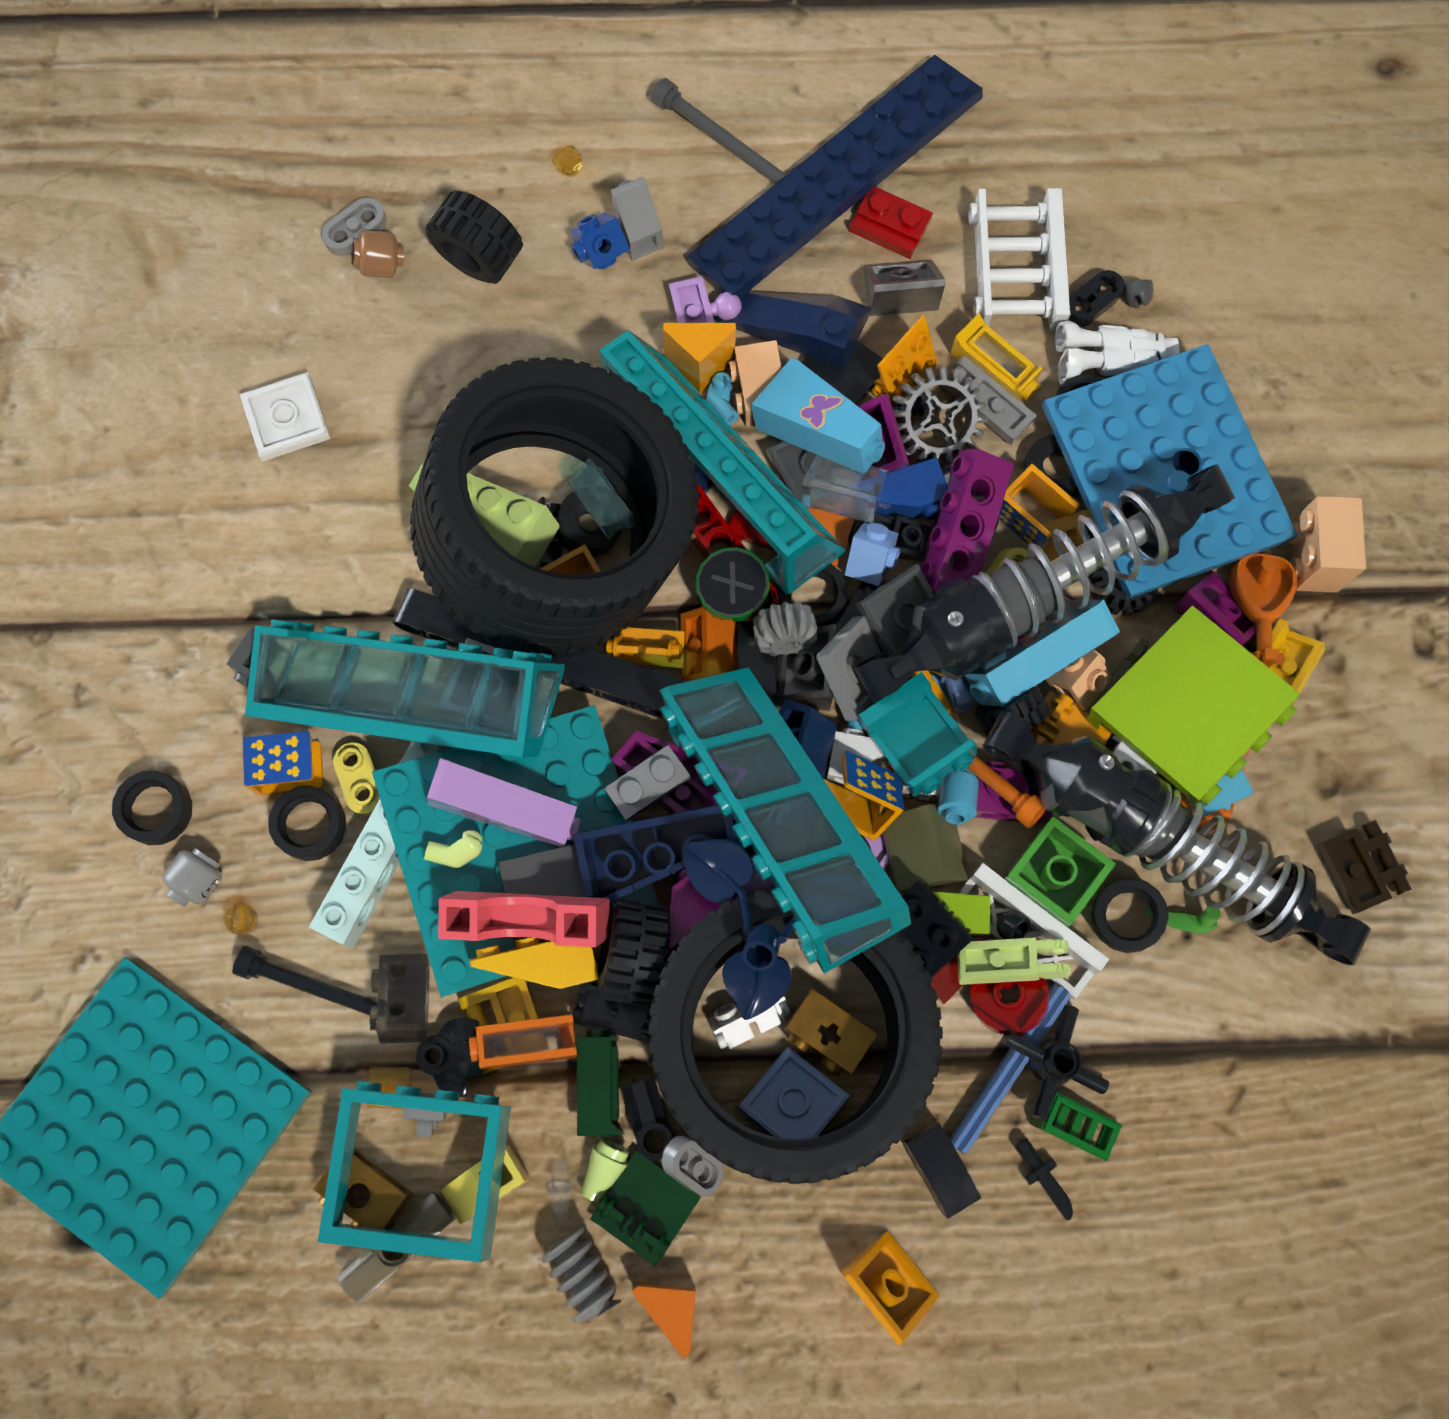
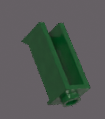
M610 1029L586 1030V1037H577V1136L624 1135L614 1123V1120H619V1048L613 1047V1042H619V1038L617 1036L610 1037Z

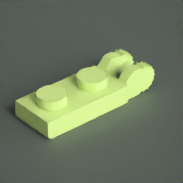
M1036 937L971 941L957 954L960 985L1036 981L1039 980V977L1044 979L1068 977L1071 975L1069 964H1038L1037 954L1044 956L1066 954L1069 951L1068 942L1061 939L1036 940Z

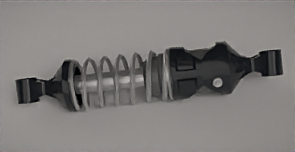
M1008 711L1000 712L982 747L992 757L1016 765L1028 786L1041 796L1043 809L1058 817L1072 816L1085 824V829L1094 841H1099L1122 856H1139L1141 866L1144 869L1152 870L1160 867L1164 881L1175 883L1182 880V886L1187 895L1193 897L1203 894L1207 907L1214 910L1225 907L1229 920L1236 923L1246 921L1250 932L1264 941L1271 943L1293 934H1299L1328 958L1346 965L1353 966L1356 964L1371 928L1362 921L1348 915L1337 914L1335 918L1327 917L1317 894L1316 876L1311 868L1300 862H1290L1289 855L1278 856L1265 867L1269 856L1267 842L1255 844L1240 858L1247 843L1246 830L1238 829L1233 831L1219 846L1218 843L1222 838L1225 822L1223 816H1216L1210 819L1197 833L1196 829L1203 815L1202 803L1191 804L1188 808L1180 804V790H1171L1170 784L1157 777L1152 770L1132 771L1122 765L1118 758L1103 743L1087 735L1058 745L1037 743L1031 733L1032 726L1028 721ZM1218 823L1213 838L1211 840L1205 837L1206 834ZM1240 836L1235 852L1232 854L1226 849ZM1263 849L1256 867L1249 864L1248 861L1258 850ZM1145 856L1153 860L1155 863L1147 862ZM1178 857L1185 862L1182 873L1174 877L1168 874L1167 863ZM1281 862H1285L1283 866L1279 867L1274 873L1271 874V876H1269V874L1274 870V868L1278 864H1280ZM1197 870H1200L1206 876L1203 887L1195 890L1190 888L1188 877ZM1221 883L1227 887L1225 901L1217 903L1211 900L1210 890ZM1243 896L1248 899L1246 914L1239 916L1233 913L1231 904Z

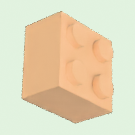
M1317 496L1292 521L1298 534L1294 540L1288 542L1292 544L1293 553L1290 563L1297 574L1296 591L1338 593L1366 569L1362 498Z

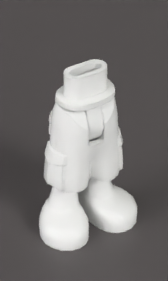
M1061 321L1058 323L1055 333L1056 351L1063 353L1058 365V381L1061 386L1067 380L1080 376L1081 372L1087 369L1096 368L1100 376H1116L1180 354L1177 338H1164L1163 333H1154L1146 329H1127V327L1101 325L1097 331L1080 328L1074 322ZM1094 347L1095 351H1085L1078 348Z

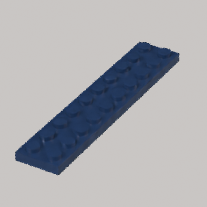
M933 55L687 256L689 266L721 293L728 292L731 295H737L740 299L983 98V88L938 56Z

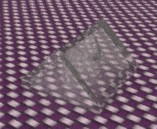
M816 455L803 479V505L874 523L888 470L870 466L865 474H862Z

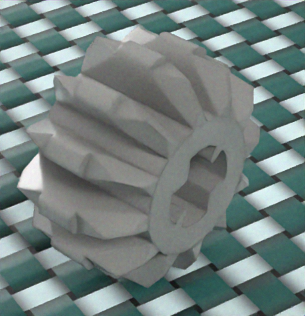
M785 601L780 605L772 604L771 608L760 610L759 615L753 619L754 637L760 652L769 653L770 656L783 654L786 657L790 653L798 654L799 650L810 648L811 644L817 640L816 632L818 629L815 616L810 606L802 605L801 602L796 601L788 604Z

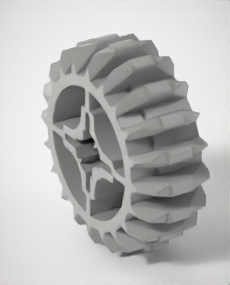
M939 367L937 378H935L932 368H926L924 370L925 381L915 373L911 375V380L915 385L914 388L906 383L900 385L901 390L907 394L906 398L901 396L893 397L895 403L902 405L901 411L893 410L895 417H900L901 423H897L899 430L904 432L901 435L903 443L910 442L905 449L906 454L911 455L919 449L916 459L918 462H924L928 453H930V459L937 457L939 462L940 454H942L945 464H951L953 461V451L958 456L959 451L964 450L962 448L963 445L970 449L977 447L976 443L970 439L972 434L978 437H983L984 435L983 430L975 427L977 422H987L988 418L986 416H977V410L986 408L987 404L986 402L975 403L974 398L982 393L980 388H975L970 392L967 390L973 382L971 377H966L961 383H958L961 376V371L953 370L949 379H947L946 367ZM936 385L944 386L953 390L959 397L947 403H941L935 395H932L929 388ZM920 396L924 414L912 426L911 409L916 398ZM934 407L937 410L949 409L945 412L946 417H942L945 419L943 426L941 423H928L931 421V415H934L931 413ZM965 407V424L960 434L956 436L955 433L957 431L954 428L953 419ZM935 429L940 433L941 437L946 439L948 444L932 447L922 442L917 436L923 432Z

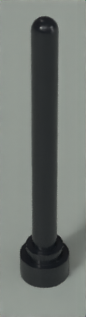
M244 945L235 959L232 973L241 978L249 980L251 977L258 979L262 976L405 1029L410 1028L414 1023V1017L410 1013L266 961L267 957L261 955L260 950Z

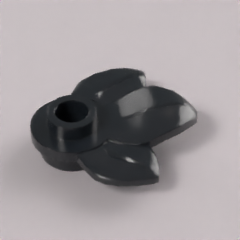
M467 1017L452 1019L444 1024L438 1035L429 1036L419 1044L416 1052L417 1063L423 1072L433 1075L439 1090L460 1092V1097H466L468 1091L467 1078L480 1075L486 1071H481L479 1061L471 1062L469 1038L475 1037L476 1027L479 1026L478 1020ZM433 1048H436L440 1053L437 1063L432 1062L429 1056Z

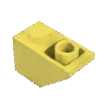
M506 1145L499 1200L530 1180L510 1145ZM482 1160L440 1190L460 1225L474 1217Z

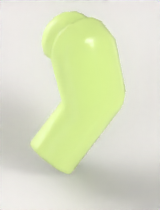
M467 830L463 833L461 839L450 846L429 841L424 860L453 868L462 867L479 856L482 851L483 838L477 831Z

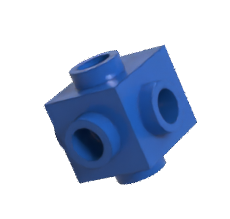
M606 212L599 216L590 215L581 219L577 223L578 227L570 231L574 240L571 248L575 257L580 263L584 262L593 269L610 267L617 261L616 257L630 250L617 218Z

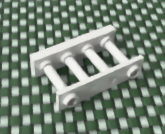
M1048 188L1043 203H1038V206H987L986 189H979L975 203L969 204L968 211L969 224H974L978 288V297H974L973 316L975 317L980 313L985 324L989 326L992 315L1043 314V318H1048L1049 331H1056L1058 323L1068 321L1070 316L1062 188ZM987 221H1037V224H1042L1043 233L1040 234V237H988ZM1039 251V255H1044L1045 265H1042L1041 268L990 269L989 252ZM991 283H1041V286H1046L1047 296L1043 300H992Z

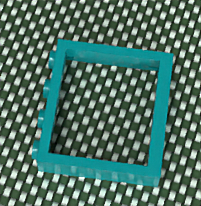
M357 1081L356 1089L342 1088L318 1242L472 1262L490 1260L511 1106L499 1105L500 1097L478 1094L475 1095V1102L459 1101L460 1092L436 1090L435 1098L420 1096L421 1088L396 1085L395 1093L381 1092L382 1084ZM361 1103L488 1117L471 1239L342 1223Z

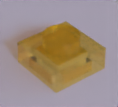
M370 1067L369 1082L382 1084L381 1092L395 1093L396 1085L411 1087L412 1068ZM367 1104V1107H368V1108H401V1107H392V1106H384V1105Z

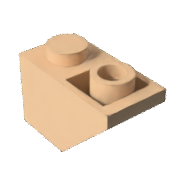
M776 340L735 346L734 360L728 361L731 382H738L739 393H734L736 411L738 415H744L746 426H752L755 423L751 404L782 369Z

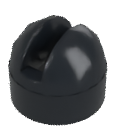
M1007 911L1001 914L1005 918L1002 923L996 922V928L1002 939H1019L1026 936L1030 927V920L1016 911Z

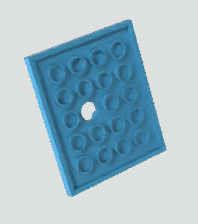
M1209 344L1044 400L1042 404L1044 413L1085 506L1089 509L1094 523L1101 533L1108 530L1102 514L1103 503L1108 501L1118 507L1119 495L1128 487L1140 484L1165 495L1184 491L1188 485L1186 480L1192 475L1175 469L1173 456L1178 451H1189L1197 457L1199 469L1196 473L1218 464L1235 496V499L1228 504L1211 512L1202 513L1195 525L1180 538L1179 552L1175 557L1163 564L1161 563L1157 567L1140 564L1138 576L1132 581L1118 579L1127 599L1290 542L1298 536ZM1109 509V513L1113 520V523L1117 525L1120 522L1115 516V514ZM1140 552L1141 557L1150 560ZM1128 554L1113 561L1115 569L1122 574H1129L1134 569V560Z

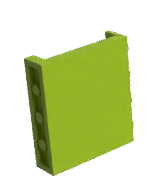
M1192 605L1091 708L1087 721L1097 730L1102 725H1105L1192 801L1188 807L1200 801L1207 806L1222 790L1217 785L1218 782L1225 775L1232 780L1248 763L1242 757L1250 749L1258 753L1272 738V735L1267 731L1275 723L1282 727L1294 715L1297 709L1293 706V703L1300 696V693Z

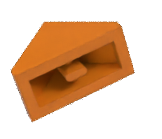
M647 1282L636 1284L631 1291L683 1359L687 1357L691 1350L696 1287Z

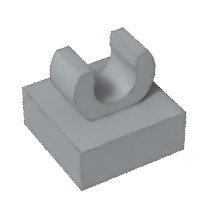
M421 1090L420 1096L435 1098L436 1091ZM404 1108L403 1119L417 1120L416 1136L432 1137L433 1129H437L438 1121H444L448 1113Z

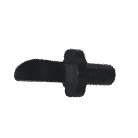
M1028 1138L1021 1140L1014 1147L1031 1170L1024 1177L1029 1185L1039 1181L1063 1218L1070 1220L1073 1215L1071 1201L1050 1173L1057 1167L1056 1162L1053 1158L1043 1162Z

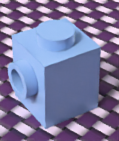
M864 522L853 536L845 575L880 586L890 569H894L897 564L900 548L895 546L899 533L888 530L882 524H868Z

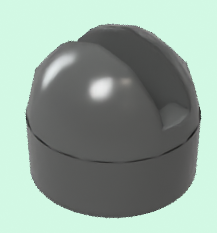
M1136 280L1125 284V298L1131 307L1139 308V301H1142L1144 306L1149 305L1153 299L1154 292L1152 280Z

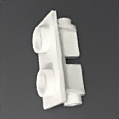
M783 996L767 1011L749 1020L743 1019L737 1004H727L714 1012V1016L708 1018L707 1021L715 1034L720 1048L723 1049L728 1046L729 1049H732L753 1038L754 1035L749 1024L754 1021L761 1033L786 1022L785 1017L791 1015V1012L784 1001L786 1000Z

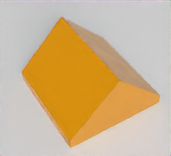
M663 323L665 356L701 394L709 387L714 374L725 372L729 368L728 361L734 360L736 323Z
M888 1230L840 1271L898 1345L906 1340L940 1297Z

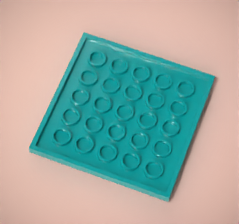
M595 705L550 718L539 757L521 758L453 747L372 771L440 997L506 976L471 967L469 959L477 957L475 951L477 949L499 945L500 951L516 948L515 937H499L479 941L438 939L439 898L455 891L505 893L498 862L561 848L428 806L427 796L440 758L576 806L577 809L574 817L581 819L577 833L584 830L625 823V819L604 790L605 787L618 779L615 765L611 761L612 756ZM538 722L531 724L530 735L535 733ZM519 728L509 730L507 732L518 733ZM467 830H475L483 838L482 851L479 856L462 867L453 868L424 860L429 841L450 846L461 839L463 833ZM567 839L563 847L573 845L575 841ZM652 883L618 898L659 906ZM618 899L609 903V912ZM539 938V941H546V939Z
M125 957L1 1118L0 1178L160 1299L168 1293L313 1091L132 959Z

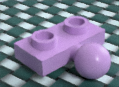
M703 276L669 284V291L678 323H715L713 318L715 316L723 320H730L735 318L741 311L742 304L739 297L728 292L721 293L715 299V302L709 303Z

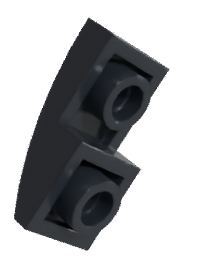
M861 508L856 511L855 521L848 539L849 546L852 544L853 536L864 522L868 524L878 523L886 526L890 531L899 533L895 547L900 548V559L923 560L931 526L899 515L891 519Z
M754 621L738 622V670L749 667L767 696H777L776 656L760 652L754 637Z
M935 1121L903 1141L919 1175L926 1180L941 1213L947 1219L981 1199L964 1163L940 1123Z

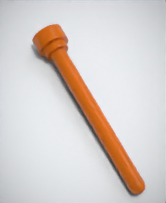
M976 755L973 756L975 761L967 769L1013 806L1012 811L1017 814L1016 819L1027 828L1032 827L1046 811L1043 809L1041 798L1036 794L1031 796L1025 793L1023 795Z

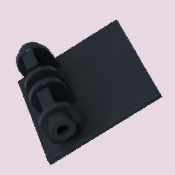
M918 880L902 896L909 907L911 925L902 929L901 935L904 939L908 938L912 943L914 952L921 956L925 963L923 967L925 971H929L932 978L964 949L973 938L969 935L971 930L969 928L966 929L957 918L954 919L952 917L954 914L953 910L948 912L944 908L947 904L945 902L940 904L938 902L939 899L929 889L930 886L928 884L924 886Z

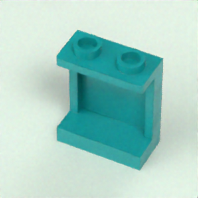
M920 672L904 683L900 689L879 700L858 715L865 732L913 797L921 792L924 795L932 793L941 786L944 776L953 770L956 773H960L975 761L973 756L977 754V744L973 739L969 740L935 696L931 690V683L923 672Z

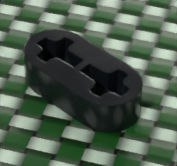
M1111 270L1102 271L1074 292L1069 298L1070 316L1068 321L1076 323L1079 327H1085L1116 304L1125 286L1121 275ZM1110 285L1113 287L1112 291L1107 290L1102 295L1098 294L1102 286L1107 287ZM1086 303H1091L1087 312L1084 310L1077 312L1075 310L1076 306L1083 307Z

